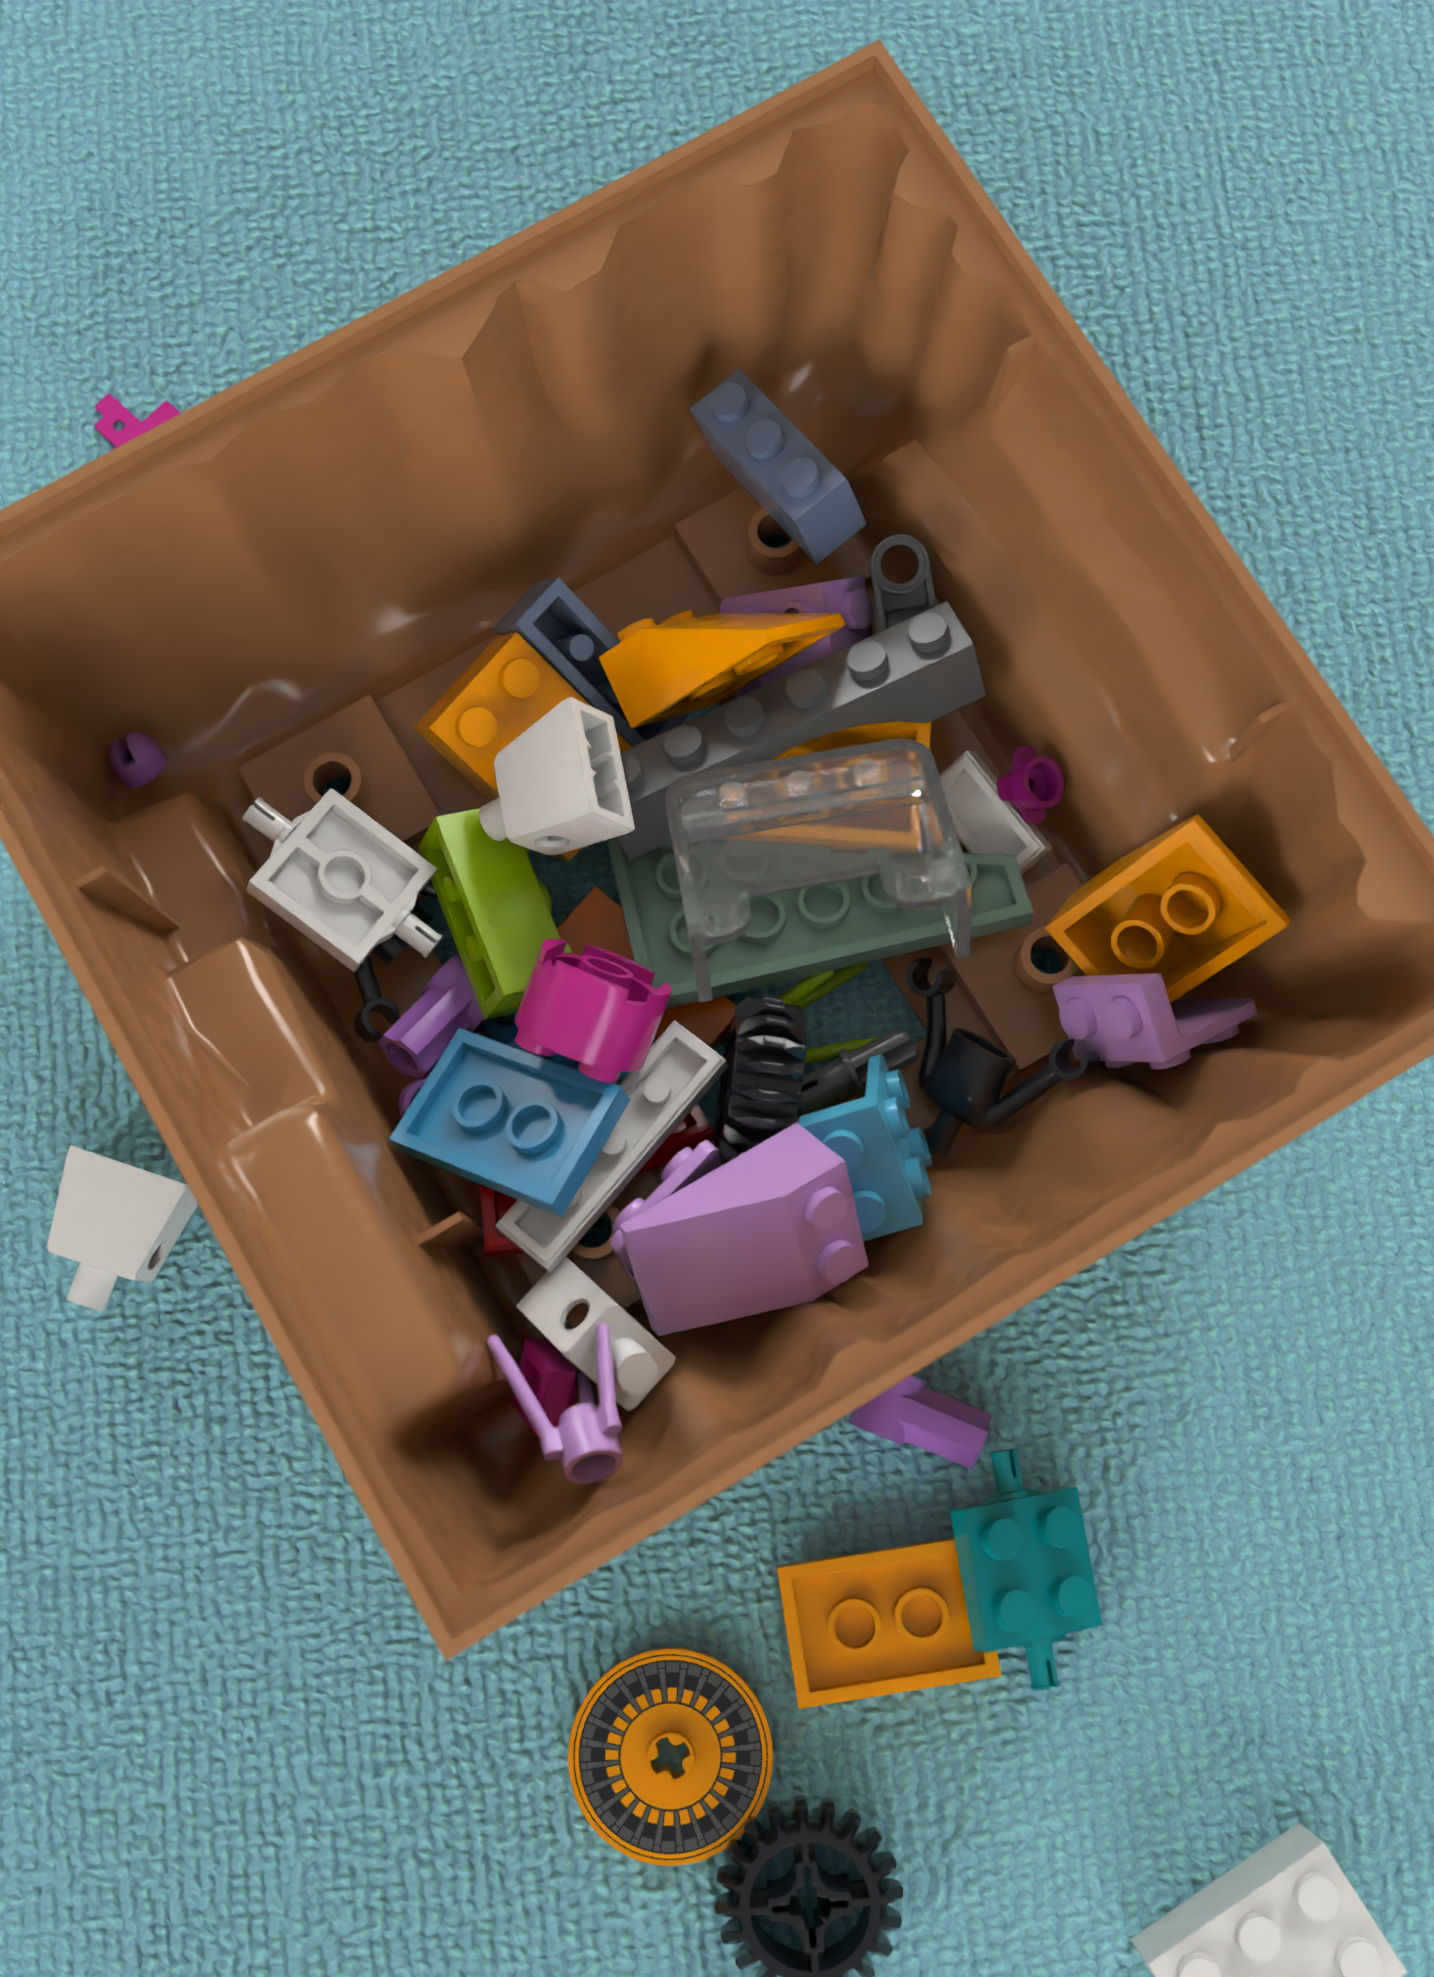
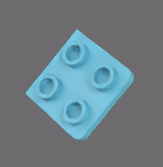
M882 1054L868 1058L865 1097L799 1116L798 1123L845 1160L863 1241L923 1225V1198L932 1194L926 1166L932 1165V1159L925 1134L921 1127L910 1128L904 1109L911 1106L905 1080L899 1069L889 1071Z

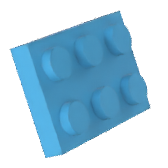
M459 1028L389 1140L402 1153L562 1218L631 1099L622 1086L592 1079L578 1070Z

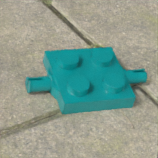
M1018 1448L989 1452L992 1459L997 1493L991 1494L979 1504L950 1510L974 1651L992 1652L1013 1646L1025 1648L1031 1679V1690L1056 1688L1060 1686V1681H1058L1052 1644L1061 1640L1068 1633L1103 1625L1077 1487H1061L1046 1491L1024 1489L1017 1453Z

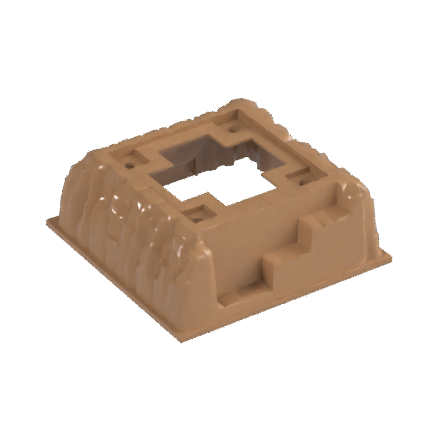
M880 40L852 53L0 510V839L445 1661L1434 1054L1433 835ZM738 369L764 393L848 480L866 520V526L817 565L777 523L765 507L751 495L714 455L690 411L692 406ZM777 534L787 538L790 543L782 548H771L763 544L761 540L766 536ZM895 534L909 535L918 539L926 548L930 561L934 595L937 596L938 603L942 604L948 601L974 643L986 696L931 721L927 787L967 750L976 751L997 779H999L1000 776L1007 775L1011 768L1013 752L1023 746L1032 747L1036 751L1037 757L1046 756L1054 760L1060 767L1064 778V791L1061 799L1053 807L1045 808L1046 815L1044 820L1034 824L1053 849L1022 875L1034 912L1031 925L881 959L925 1031L927 1027L926 996L916 995L910 990L906 980V973L913 961L920 958H931L932 965L927 974L931 986L935 983L936 976L941 970L951 969L956 977L955 986L950 992L945 994L947 1045L954 1029L961 1028L987 1039L1010 1053L1016 1059L1003 1086L1000 1099L1019 1083L1048 1065L1049 1054L1055 1043L1069 1039L1060 1023L1059 1007L1052 986L1071 976L1087 975L1050 935L1045 927L1068 897L1118 859L1196 814H1199L1291 921L1286 928L1176 999L1253 998L1258 1013L1238 1024L1240 1030L1238 1034L1215 1043H1201L1189 1050L1191 1054L1189 1060L1165 1069H1151L1149 1062H1135L1123 1067L1107 1068L1105 1062L1100 1061L1098 1069L1092 1075L1078 1079L1061 1080L1004 1123L993 1128H977L963 1123L948 1155H940L930 1150L932 1165L926 1166L932 1194L923 1198V1225L863 1241L869 1266L812 1302H802L799 1305L658 1336L651 1329L637 1283L625 1273L610 1245V1240L615 1231L612 1229L610 1238L600 1247L587 1248L578 1242L566 1257L676 1357L674 1365L635 1409L627 1411L616 1401V1408L622 1425V1430L616 1434L623 1456V1464L619 1470L610 1477L594 1483L577 1484L570 1482L565 1477L561 1459L546 1460L544 1458L539 1436L533 1434L511 1403L513 1391L487 1346L489 1336H499L519 1368L525 1339L548 1340L516 1307L547 1271L525 1253L489 1258L485 1253L480 1184L402 1153L389 1140L402 1119L398 1106L400 1094L416 1078L409 1075L404 1076L387 1061L384 1050L378 1044L379 1041L366 1042L357 1034L354 1026L355 1016L364 1006L353 971L246 891L250 879L269 859L274 842L249 823L244 822L242 818L248 808L254 804V801L261 797L273 809L289 821H293L296 817L312 810L323 797L324 789L331 780L338 777L351 778V785L342 796L421 855L418 846L435 817L478 809L490 801L421 737L413 727L491 641L499 635L493 627L534 583L559 577L620 642L617 633L642 619L653 618L655 625H659L669 617L687 610H692L695 618L720 613V604L727 597L803 586L864 575L866 593L871 599L872 606H875L869 570L870 557L874 548L885 538ZM893 546L884 552L880 568L883 576L888 581L894 584H903L914 576L917 570V560L910 549L904 546ZM872 617L871 621L872 635L876 634L874 617ZM733 694L719 702L721 706L733 701ZM132 731L147 734L156 741L168 756V762L164 770L152 781L138 788H127L114 773L109 761V750L113 742L120 738L127 743L126 735ZM926 799L958 851L969 853ZM418 894L415 902L418 903L429 896ZM409 944L387 966L373 952L369 954L382 998L389 999L395 1003L399 1010V1019L422 996L420 994L423 988L442 967L433 950L424 958L421 953ZM1046 947L1053 950L1060 959L1061 971L1056 974H1045L1039 971L1031 961V949ZM369 1012V1022L379 1031L382 1038L394 1024L387 1022L379 1012ZM479 1029L475 1032V1034L483 1036ZM925 1037L915 1043L919 1054L918 1060L900 1071L905 1080L910 1098V1108L904 1109L910 1128L921 1127L927 1138L940 1109L926 1097L925 1091L919 1086V1070L926 1045ZM1071 1049L1069 1061L1075 1069H1078L1081 1060H1075L1073 1050ZM858 1092L830 1107L850 1102L856 1099H860L863 1097L861 1096L860 1092ZM803 1111L797 1114V1123H799V1116L804 1115ZM670 1161L634 1176L604 1211V1214L610 1217L612 1226L627 1205L637 1198H642L646 1201L664 1182L661 1179V1175ZM584 1303L576 1305L568 1313L566 1320L574 1328L578 1327L587 1317L589 1308ZM565 1357L566 1360L576 1371L577 1378V1374L581 1370L577 1366H575L567 1357ZM591 1379L596 1403L599 1406L598 1385ZM578 1384L577 1395L573 1406L580 1404Z

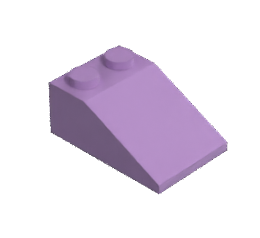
M797 1122L619 1225L651 1329L658 1336L799 1305L802 1302H812L869 1266L846 1162Z

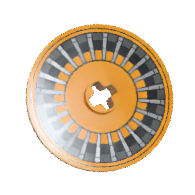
M660 1647L645 1650L623 1659L604 1673L585 1696L572 1726L568 1749V1768L572 1789L580 1810L595 1832L605 1842L628 1857L641 1862L664 1866L686 1865L705 1860L726 1849L730 1839L737 1840L745 1832L744 1821L747 1818H756L770 1786L773 1767V1745L768 1720L759 1699L752 1688L734 1669L721 1660L701 1651L681 1647ZM667 1737L673 1746L684 1742L689 1748L683 1754V1769L674 1773L669 1764L657 1767L653 1762L659 1755L660 1746L658 1741Z

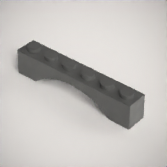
M948 601L621 752L635 830L617 836V839L629 861L688 834L705 811L731 786L763 763L797 745L831 732L865 724L898 721L928 723L986 696L974 643Z

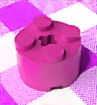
M547 939L541 945L515 1017V1024L519 1028L515 1039L517 1045L538 1055L553 1056L556 1052L579 1061L578 1069L580 1072L592 1079L606 1083L617 1082L621 1071L640 1070L646 1061L670 998L672 987L665 982L656 989L651 985L655 976L653 971L616 953L586 944L582 956L564 952L568 940Z

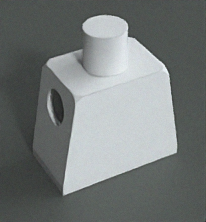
M568 697L497 753L493 764L499 797L483 805L479 811L480 823L487 835L493 840L503 841L508 838L511 843L542 854L558 855L635 830L613 716L572 697Z
M70 1145L66 1155L47 1244L49 1252L80 1262L66 1300L91 1309L105 1311L118 1276L134 1281L151 1283L198 1205L189 1186Z
M567 1257L562 1260L551 1274L546 1272L516 1305L565 1357L597 1385L595 1330L598 1324H607L610 1329L613 1355L615 1398L627 1411H631L638 1406L674 1365L676 1357ZM580 1303H584L589 1308L588 1315L578 1327L574 1328L566 1320V1317L572 1308Z

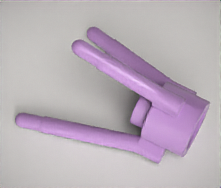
M600 1323L595 1330L599 1406L596 1403L591 1379L580 1371L576 1378L580 1404L563 1412L559 1418L560 1425L556 1428L552 1426L499 1336H489L487 1346L540 1438L544 1458L546 1460L561 1459L565 1477L570 1482L577 1484L598 1482L617 1472L623 1464V1456L616 1435L622 1430V1425L616 1408L613 1355L609 1326L605 1323Z

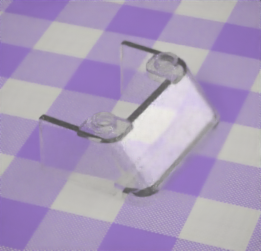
M897 738L696 772L677 779L668 788L665 796V805L699 1003L713 1000L705 946L727 943L740 937L751 923L752 914L749 896L879 875L884 895L891 903L898 907L909 910H921L942 906L956 958L970 956L972 885L933 754L922 743L912 739Z

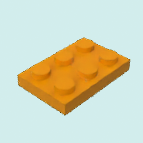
M954 1537L776 1565L798 1709L1001 1676L997 1650L981 1652L974 1651Z

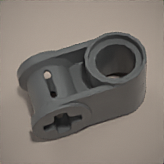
M895 534L885 538L874 548L870 557L869 570L875 606L872 607L876 634L939 605L937 596L934 595L929 557L926 548L918 539L909 535ZM893 546H904L910 549L917 560V570L914 576L903 584H894L888 581L883 576L880 568L884 552Z

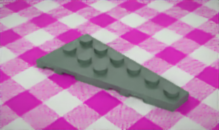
M682 836L629 861L617 837L607 839L634 961L655 973L651 984L657 989L665 982L672 987V992L665 1009L1031 925L1034 914L1016 858L1012 855L935 851L930 857L891 855V848L866 847V853L831 851V845L742 839H729L724 845L688 843L687 837Z

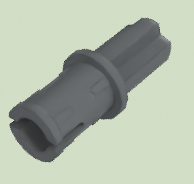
M898 1027L848 1054L844 1048L839 1050L838 1052L841 1057L804 1076L799 1106L804 1115L826 1109L858 1092L864 1097L869 1057L882 1054L889 1071L901 1070L918 1060V1050L909 1033L903 1027Z

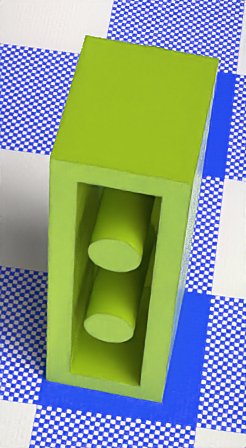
M480 808L435 817L418 847L422 857L437 868L431 881L485 1021L517 1013L543 941L547 939H560V936L551 916L550 895L545 885L537 881L528 858L529 849L511 843L508 838L503 841H495L490 838L480 823ZM567 943L564 952L572 954L571 948Z

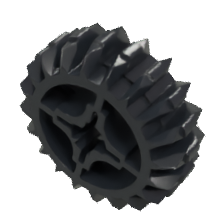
M764 996L762 999L746 997L735 1009L724 1054L728 1068L720 1076L713 1137L714 1146L719 1150L722 1165L797 1122L802 1082L805 1076L803 1074L804 1062L807 1054L805 1051L807 1021L799 1005L783 1003V999Z
M804 1795L795 1796L794 1798L796 1817L784 1819L782 1808L777 1802L768 1804V1816L772 1826L767 1830L757 1819L753 1817L747 1818L744 1821V1830L753 1845L750 1846L741 1840L730 1839L726 1846V1853L739 1866H720L716 1876L718 1884L731 1890L715 1898V1913L724 1917H733L721 1927V1938L724 1944L743 1942L735 1954V1964L737 1967L743 1970L761 1961L756 1977H777V1975L782 1977H848L847 1972L853 1968L861 1977H873L875 1975L874 1966L867 1952L870 1951L878 1956L889 1957L893 1950L891 1941L878 1929H900L902 1924L900 1912L892 1906L886 1905L896 1902L903 1897L901 1882L892 1878H884L897 1867L895 1857L890 1851L873 1854L882 1841L880 1831L873 1826L855 1837L861 1820L859 1812L854 1808H850L844 1813L839 1823L833 1822L835 1816L834 1801L828 1797L822 1799L818 1816H808V1805ZM815 1843L828 1845L846 1855L859 1869L864 1880L848 1881L846 1874H832L822 1869L816 1860ZM794 1845V1860L790 1871L782 1878L768 1880L766 1888L752 1889L755 1879L764 1864L782 1849ZM806 1865L809 1866L811 1883L815 1885L818 1895V1907L813 1909V1928H808L806 1910L802 1909L799 1887L805 1885L803 1869ZM863 1906L860 1917L852 1930L837 1943L824 1948V1935L828 1925L835 1918L852 1915L853 1907ZM768 1914L770 1922H787L795 1927L800 1934L803 1951L789 1948L774 1940L762 1928L755 1915Z

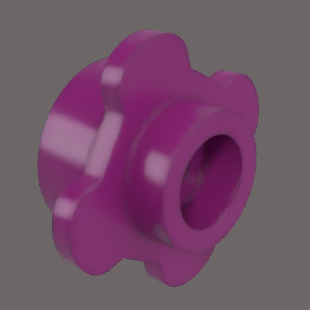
M1030 746L1019 747L1013 752L1011 768L1007 775L1000 776L997 781V792L1001 800L1009 801L1021 811L1022 819L1027 824L1042 822L1046 815L1045 808L1056 805L1064 791V778L1058 764L1049 757H1037L1036 751Z

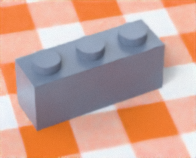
M740 369L690 408L714 455L751 495L765 507L769 514L816 565L867 525L848 480Z
M559 577L534 583L493 627L499 635L517 632L592 707L613 716L616 731L632 747L683 724L689 717L686 714L630 728L598 658L620 642Z

